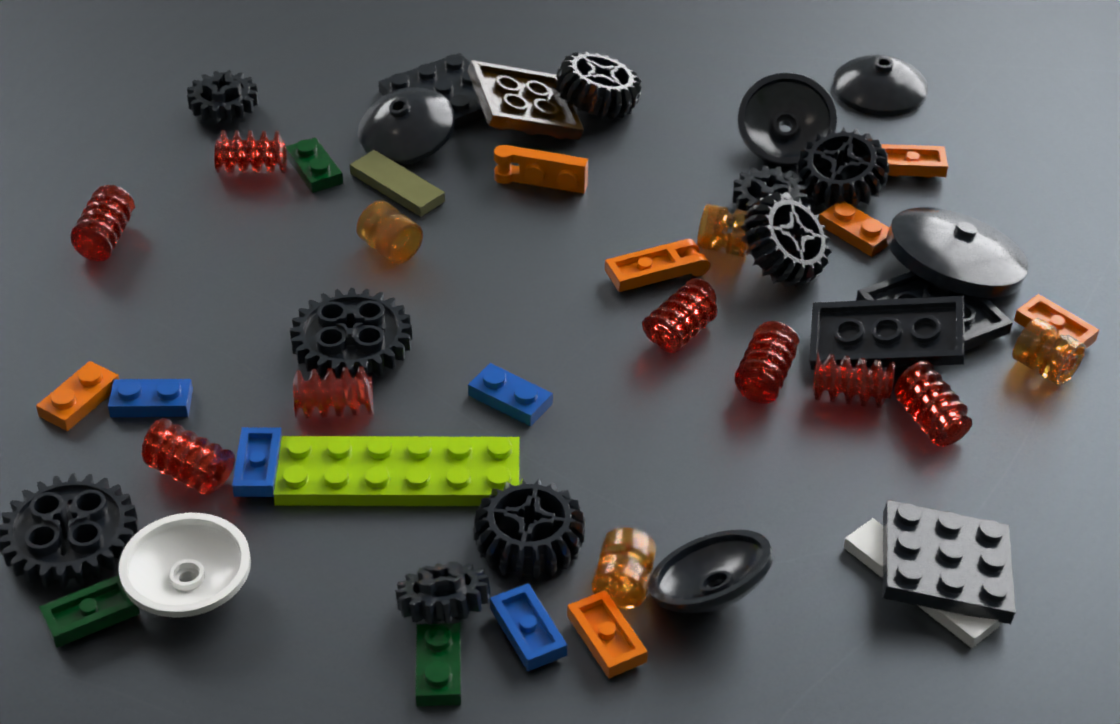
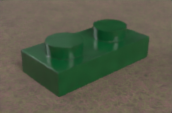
M316 137L285 146L286 158L312 193L343 184L341 170Z
M119 575L39 607L42 619L56 648L140 614L139 607L125 594Z
M460 623L416 624V706L461 705Z

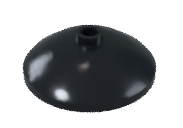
M867 55L852 59L839 67L834 75L833 89L836 96L844 104L857 111L877 116H897L912 112L925 102L928 93V83L920 71L908 62L886 55Z
M777 73L760 79L745 93L738 110V129L745 145L760 159L780 166L798 165L800 151L805 150L807 141L815 142L817 134L827 136L830 129L835 133L837 127V112L829 93L813 79L796 73ZM786 125L791 130L784 132L779 127Z
M419 87L403 88L384 95L371 105L360 121L358 138L366 154L375 150L399 165L412 164L428 158L444 146L453 132L455 115L450 102L439 92Z
M727 530L708 534L684 544L667 555L653 570L648 583L649 591L656 604L673 612L695 614L718 611L743 599L764 580L773 563V550L765 536L750 530Z

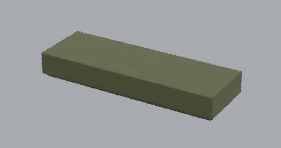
M375 150L350 164L351 175L420 217L445 202L444 191Z

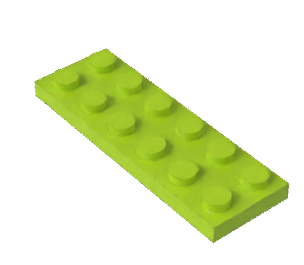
M282 436L274 488L275 506H480L482 498H489L492 488L503 491L506 481L513 486L519 485L520 437Z

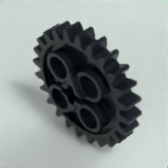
M350 288L347 295H343L340 290L336 289L335 297L330 298L323 293L321 294L320 303L309 300V309L300 308L298 310L299 317L292 319L293 328H290L292 353L297 355L298 364L306 363V371L308 372L318 368L319 378L332 373L334 382L341 375H347L349 383L353 382L355 375H361L367 381L369 379V372L372 371L379 376H383L384 366L395 369V360H405V351L411 350L410 340H413L410 315L405 314V307L403 305L396 306L395 298H389L384 301L383 292H379L372 297L367 288L361 294H356L355 289Z
M75 473L70 475L68 482L63 483L58 476H54L53 485L48 487L41 481L37 482L38 491L36 493L23 490L24 501L12 500L10 502L12 512L2 513L1 516L4 524L0 525V551L7 567L12 566L16 577L25 573L27 583L29 584L41 577L44 588H47L53 580H59L61 589L66 588L69 579L73 578L82 586L84 585L85 575L91 574L97 580L101 579L99 569L105 567L114 571L116 569L114 558L120 559L127 543L139 532L135 505L131 503L130 495L122 494L119 484L109 487L108 478H103L94 484L92 474H88L82 482L77 481ZM72 504L70 507L72 519L68 522V506ZM68 538L70 543L69 553L65 556L67 549L64 540Z

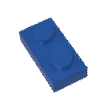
M492 363L487 365L468 384V396L529 426H532L553 404V393Z
M114 379L108 403L110 417H188L193 393L191 379Z
M241 428L232 482L234 497H274L282 438L281 428Z
M529 583L490 597V610L527 671L567 656V643Z

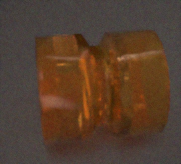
M383 200L370 204L360 215L356 226L357 235L361 240L377 249L382 256L395 264H401L410 260L417 253L423 240V230L407 216L400 214L398 209Z
M707 203L699 225L697 246L716 252L721 248H725L726 253L729 255L747 258L748 254L745 252L748 249V244L741 240L745 235L741 226L745 221L744 215L747 211L736 210L731 214L727 207ZM728 228L733 229L732 233L728 232Z
M1035 318L1024 328L1018 337L1012 355L1013 359L1032 370L1039 368L1040 375L1061 386L1074 375L1085 355L1086 345L1070 335H1059V329L1040 318Z
M622 527L608 532L603 539L599 562L596 565L592 580L593 593L596 594L606 590L619 609H630L641 605L647 596L650 574L653 571L657 554V546L653 539L646 533L634 528Z

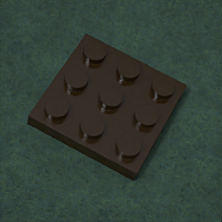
M471 60L468 74L489 126L499 130L512 129L523 131L530 135H550L561 140L567 138L580 140L584 128L574 106H569L567 100L561 99L559 97L560 93L555 90L557 79L555 74Z

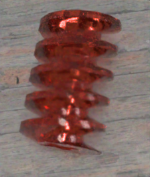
M222 130L219 140H216L215 170L217 173H220L224 165L228 173H233L238 165L240 172L247 173L251 165L255 173H260L265 164L267 172L274 173L278 164L280 171L285 173L287 167L285 140H282L279 131H275L273 140H269L266 130H262L259 140H255L252 130L248 131L246 140H242L239 130H235L232 140H228L226 131Z
M115 185L98 187L92 193L91 199L88 200L86 207L83 209L70 234L72 245L83 257L99 262L105 261L111 256L117 241L121 238L122 232L130 221L131 212L135 209L134 200L129 193Z
M693 278L687 281L667 301L663 302L649 316L644 318L642 321L644 333L664 351L669 353L679 352L683 345L688 344L692 337L697 336L700 330L706 328L709 322L714 321L717 317V297L714 289L703 279Z
M768 321L759 325L754 331L734 378L737 389L747 399L760 404H768L778 398L780 389L783 387L784 380L788 375V370L791 368L792 361L796 357L797 346L800 343L797 333L791 327L782 322Z
M817 352L812 388L815 400L820 401L823 393L828 391L830 402L835 403L839 394L844 393L845 402L850 405L855 395H859L861 406L866 407L870 398L874 397L876 407L881 409L886 399L891 398L895 362H890L885 372H883L880 360H874L870 370H868L865 358H859L853 368L849 356H844L839 366H837L834 354H828L824 364H822L819 352Z
M928 361L916 363L905 370L899 377L894 392L897 400L903 404L905 410L912 415L913 420L920 425L921 430L928 435L929 440L933 444L945 447L957 442L968 433L973 424L972 419L967 416V405L960 401L957 393L951 391L950 385L943 381L941 374L934 370V366Z
M363 366L358 367L355 378H352L348 368L344 367L340 379H336L332 368H328L324 380L320 379L316 369H312L308 381L304 380L300 370H296L293 379L295 418L299 408L302 409L306 419L312 418L315 407L318 408L322 418L327 417L331 406H333L337 417L343 416L346 405H349L353 416L359 415L362 404L365 405L369 415L374 414L372 374L371 377H368Z
M165 418L155 421L145 435L142 444V458L148 467L157 469L160 473L169 475L176 481H181L187 487L195 488L201 494L208 495L222 487L229 478L235 464V456L230 449L222 450L220 444L210 443L205 437H197L195 432L191 430L185 431L181 425L172 424L169 419Z

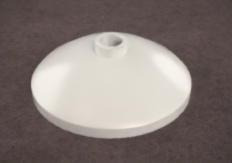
M205 513L171 515L147 525L127 543L119 561L121 585L127 597L135 605L149 613L165 617L199 615L221 606L241 589L250 571V550L242 532L223 518Z

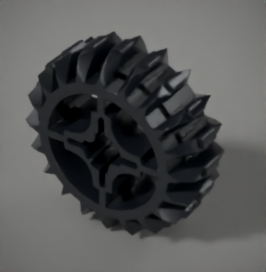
M583 51L582 54L574 52L572 55L565 57L557 70L555 90L560 93L559 97L567 100L569 106L577 107V111L587 112L589 116L591 114L598 115L600 119L604 116L610 119H615L616 116L624 118L626 114L632 113L639 102L642 86L640 85L641 80L637 77V73L634 70H629L627 64H621L618 59H611L608 55L602 56L597 52L590 54L587 51Z
M844 127L839 133H834L830 129L827 136L817 134L815 142L807 141L805 150L800 151L798 165L796 166L798 178H802V185L807 186V198H813L816 206L825 202L827 209L837 202L838 204L847 202L857 208L859 202L869 205L871 196L879 197L881 188L886 186L889 173L888 156L885 148H882L879 139L872 140L870 133L860 135L857 128L852 133H849Z
M775 192L756 201L753 204L754 206L744 215L745 221L741 226V229L745 232L741 240L748 244V249L745 253L752 255L755 260L753 265L760 266L762 276L770 275L773 284L781 282L784 287H797L817 278L825 266L829 264L827 257L831 254V250L827 247L831 239L824 235L823 231L826 226L819 223V214L814 215L810 211V204L803 205L799 196L792 198L788 192L784 194Z
M522 478L519 485L513 486L506 481L503 491L492 488L489 498H482L479 509L476 510V515L474 516L473 538L476 541L480 557L486 558L490 568L500 566L503 576L511 571L516 572L519 580L524 574H532L537 581L540 573L546 572L553 577L557 567L567 569L570 560L577 559L580 548L585 542V517H583L578 500L571 499L568 490L558 492L555 482L547 487L542 486L540 479L535 484H526Z

